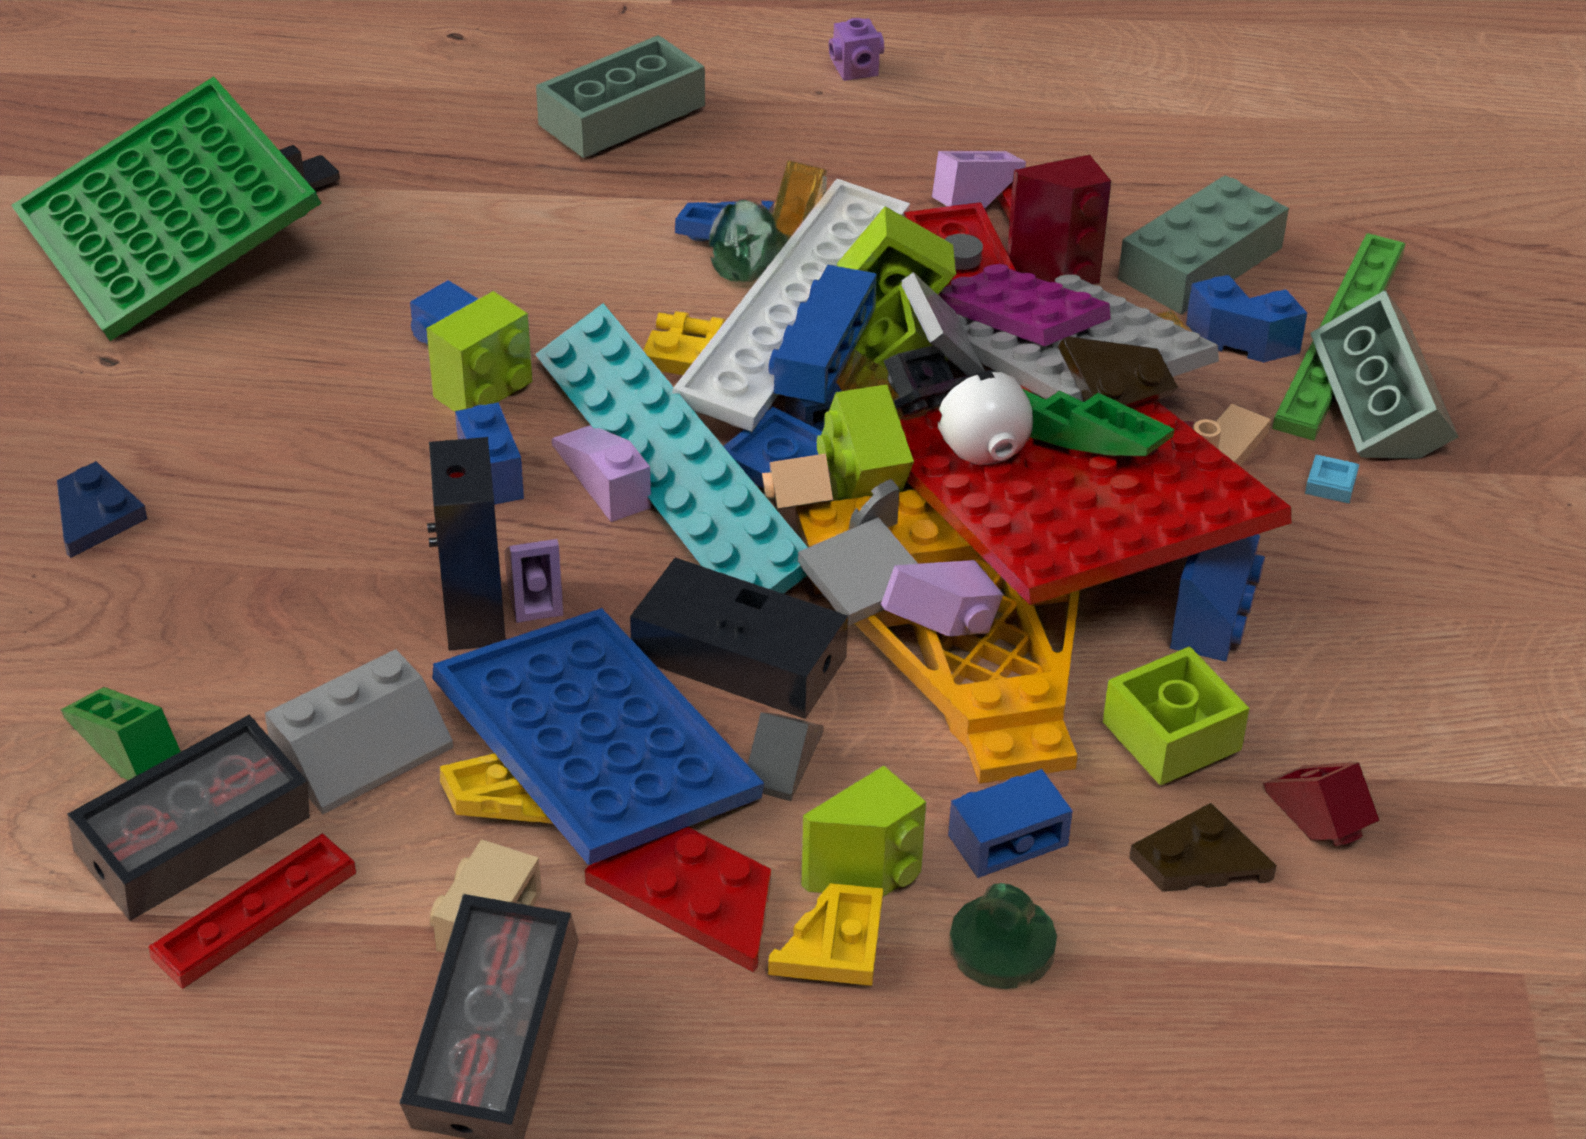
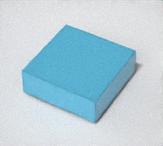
M1315 455L1305 494L1350 503L1360 464Z

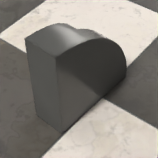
M892 479L871 490L874 495L864 504L860 511L857 508L854 510L850 519L849 529L877 517L881 519L887 528L898 524L899 488Z

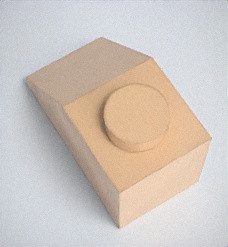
M826 454L770 462V472L762 473L765 496L768 500H775L776 509L833 500Z

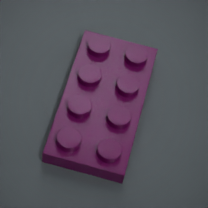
M1004 264L987 266L984 268L983 273L972 277L956 278L951 281V285L944 287L938 294L956 314L1042 346H1047L1111 319L1110 303L1091 297V294L1087 292H1076L1064 288L1061 283H1049L1035 278L1034 274L1011 270Z

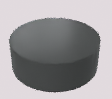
M954 234L944 239L953 244L955 269L968 270L981 263L983 244L978 238L968 234Z

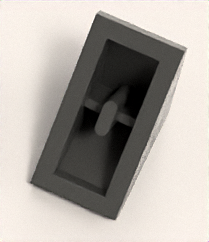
M760 713L748 766L764 782L763 794L792 801L822 737L824 725L777 713Z

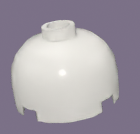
M992 372L995 378H988L982 381L978 375L967 378L949 392L939 409L942 418L940 423L938 422V428L945 441L960 458L979 466L997 464L1008 460L1023 448L1032 432L1033 414L1029 399L1015 378L1002 372Z

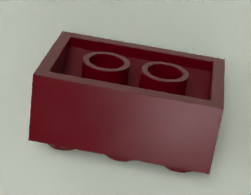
M1090 154L1014 170L1007 254L1017 272L1034 274L1035 278L1049 283L1055 282L1056 278L1063 275H1077L1080 279L1092 285L1100 283L1111 180Z

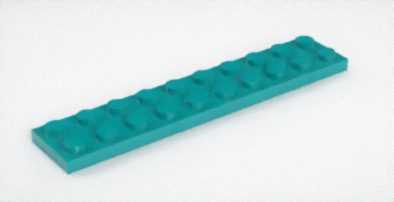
M604 303L535 354L594 429L600 428L629 440L650 466L651 494L648 496L649 500L701 566L783 594L807 576L798 563V552L808 548L682 396L679 393H672L674 388Z

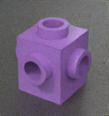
M852 18L847 22L834 23V36L829 39L828 43L829 54L843 81L879 76V54L884 53L882 33L876 31L869 18Z

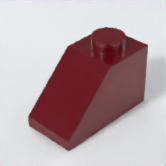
M1359 762L1303 765L1263 783L1266 793L1310 840H1332L1335 846L1347 844L1363 837L1361 829L1380 821Z

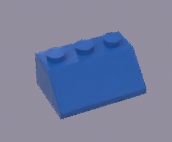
M1259 534L1188 556L1180 581L1170 649L1179 651L1190 646L1199 656L1227 662L1232 643L1241 645L1247 617L1240 615L1241 612L1248 614L1251 612L1256 586L1250 585V582H1260L1265 556L1257 554L1260 540Z

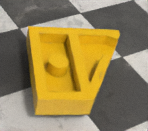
M495 753L440 766V783L456 815L552 823Z
M830 883L817 898L815 908L805 913L794 925L793 936L780 951L775 948L770 953L768 975L872 986L883 904V888Z

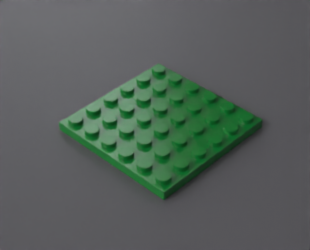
M213 76L11 206L108 340L112 341L119 335L128 332L133 326L151 314L166 307L171 301L191 288L200 285L217 271L235 262L240 256L260 243L269 240L286 226L304 217L309 211L322 204L315 190Z

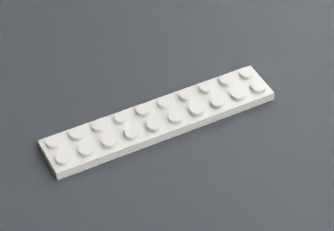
M836 179L674 386L672 393H679L694 412L708 415L727 422L732 426L752 432L779 395L774 393V375H770L768 370L771 353L774 349L780 348L786 327L794 324L800 303L806 302L809 298L813 280L820 279L828 264L837 266V262L885 206L904 216V212L909 211L910 203Z

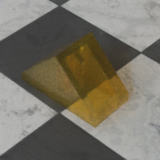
M787 161L766 233L767 239L783 243L788 242L826 193L827 171L825 169Z

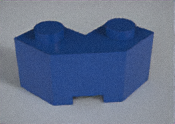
M1229 275L1192 283L1186 325L1192 332L1198 333L1200 337L1217 344L1218 351L1222 352L1225 346L1248 352V359L1264 363L1300 354L1308 313L1287 289L1249 298Z

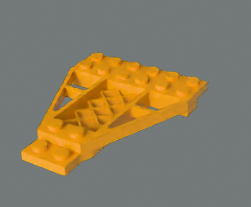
M916 490L899 492L898 524L888 527L892 534L918 564L975 560L998 589H1004L1006 596L1002 597L997 610L1003 613L999 620L994 618L989 633L982 639L973 635L947 636L886 610L854 624L944 714L950 732L966 747L979 784L1007 780L1040 769L1045 774L1076 769L1078 755L1064 723V712L1080 590L1029 605ZM872 496L796 506L795 520L802 541L807 547H811L850 530L849 523L854 510L857 508L860 511ZM810 579L815 595L823 594ZM1068 602L1069 609L1063 650L1061 652H1054L1034 606ZM1015 619L1019 629L1011 625ZM911 624L926 666L887 627ZM998 639H1002L1015 645L1016 648L1009 652L994 644ZM954 645L970 652V654L963 659L947 651ZM1028 652L1031 656L1032 661H1029L1024 658V656ZM983 658L1000 667L994 673L977 664ZM1012 671L1021 675L1007 678ZM965 678L974 682L961 684Z

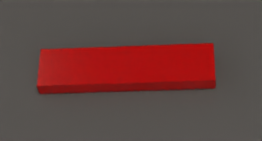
M322 833L149 945L150 958L181 989H184L355 875V861Z

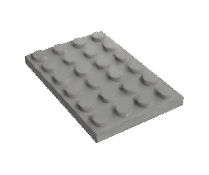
M1063 275L1055 279V282L1061 283L1064 288L1076 292H1087L1091 294V297L1110 303V320L1069 337L1158 348L1172 377L1219 361L1218 345L1200 337L1198 333L1190 332L1175 325L1173 321L1165 320L1150 313L1148 309L1140 308L1126 301L1123 297H1117L1103 290L1100 286L1092 285L1080 279L1077 275ZM957 314L968 336V341L982 364L997 372L1014 377L1020 385L1045 399L1060 390L1085 402L1057 347L1061 340L1047 346H1042Z

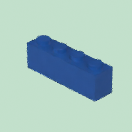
M828 264L820 279L813 280L809 298L806 302L800 303L794 324L786 327L780 348L774 349L771 353L768 370L770 375H774L775 394L819 403L826 402L875 311L876 273Z

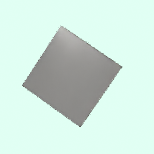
M914 272L901 281L902 287L929 342L966 376L984 372L985 370L969 343L968 336L956 312Z
M879 517L798 552V563L801 565V568L835 610L848 615V626L885 610L881 602L895 565L918 564Z

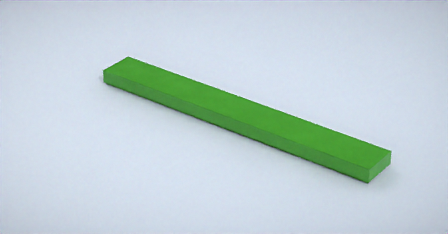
M1366 233L1320 327L1382 291L1387 290L1403 257L1406 243ZM1313 341L1274 417L1272 429L1315 441L1335 399V395Z

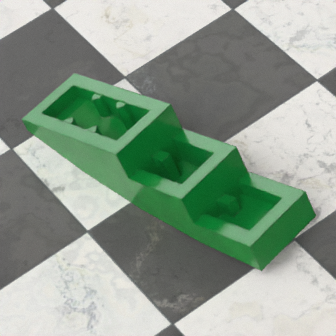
M1023 389L1032 407L1033 427L1030 437L1068 449L1097 454L1147 456L1174 436V428L1100 393L1083 402L1060 390L1045 400Z

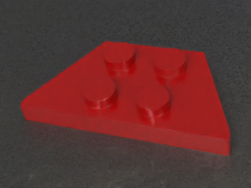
M686 827L589 865L584 870L585 884L753 973L758 968L760 943L766 919V905L769 900L771 887V868L690 827Z

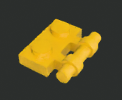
M675 311L674 315L658 313L656 329L666 331L652 330L643 351L661 372L684 375L726 319L712 317L710 320L691 318L689 313ZM687 334L704 336L706 338L688 336Z

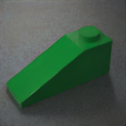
M102 687L60 709L69 724L120 777L126 780L132 779L181 752L162 707L115 690Z

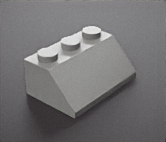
M397 649L265 712L268 736L308 781L309 799L322 814L454 748L453 740L422 676Z

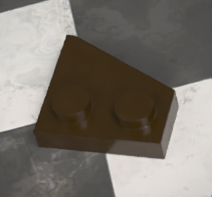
M1069 336L1063 338L1057 346L1085 401L1100 393L1127 407L1135 408L1170 396L1178 388L1158 348Z
M1212 803L1132 844L1129 857L1162 892L1187 890L1192 886H1203L1206 888L1222 887L1228 885L1229 877L1256 875L1258 883H1267L1274 879L1277 867L1269 857Z

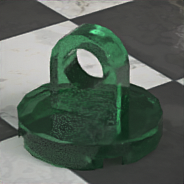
M745 199L737 200L739 202H736L734 205L728 204L722 208L713 222L709 235V247H713L714 257L710 258L713 267L721 277L739 283L753 282L763 274L788 242L786 234L776 227L773 215L764 205Z
M1005 883L989 886L983 896L964 904L953 917L949 936L951 955L953 952V956L958 961L957 967L963 974L983 986L999 989L1018 988V982H1026L1031 979V983L1041 979L1053 965L1057 944V933L1052 919L1040 906L1034 904L1030 896L1023 890Z

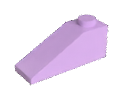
M591 425L552 438V446L610 522L651 508V501L648 498L651 494L650 466L629 440L600 428L594 429Z

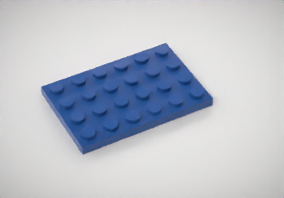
M603 608L433 664L432 679L588 865L762 798L764 782Z

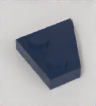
M97 461L57 480L63 539L66 553L70 558L148 519L145 505Z

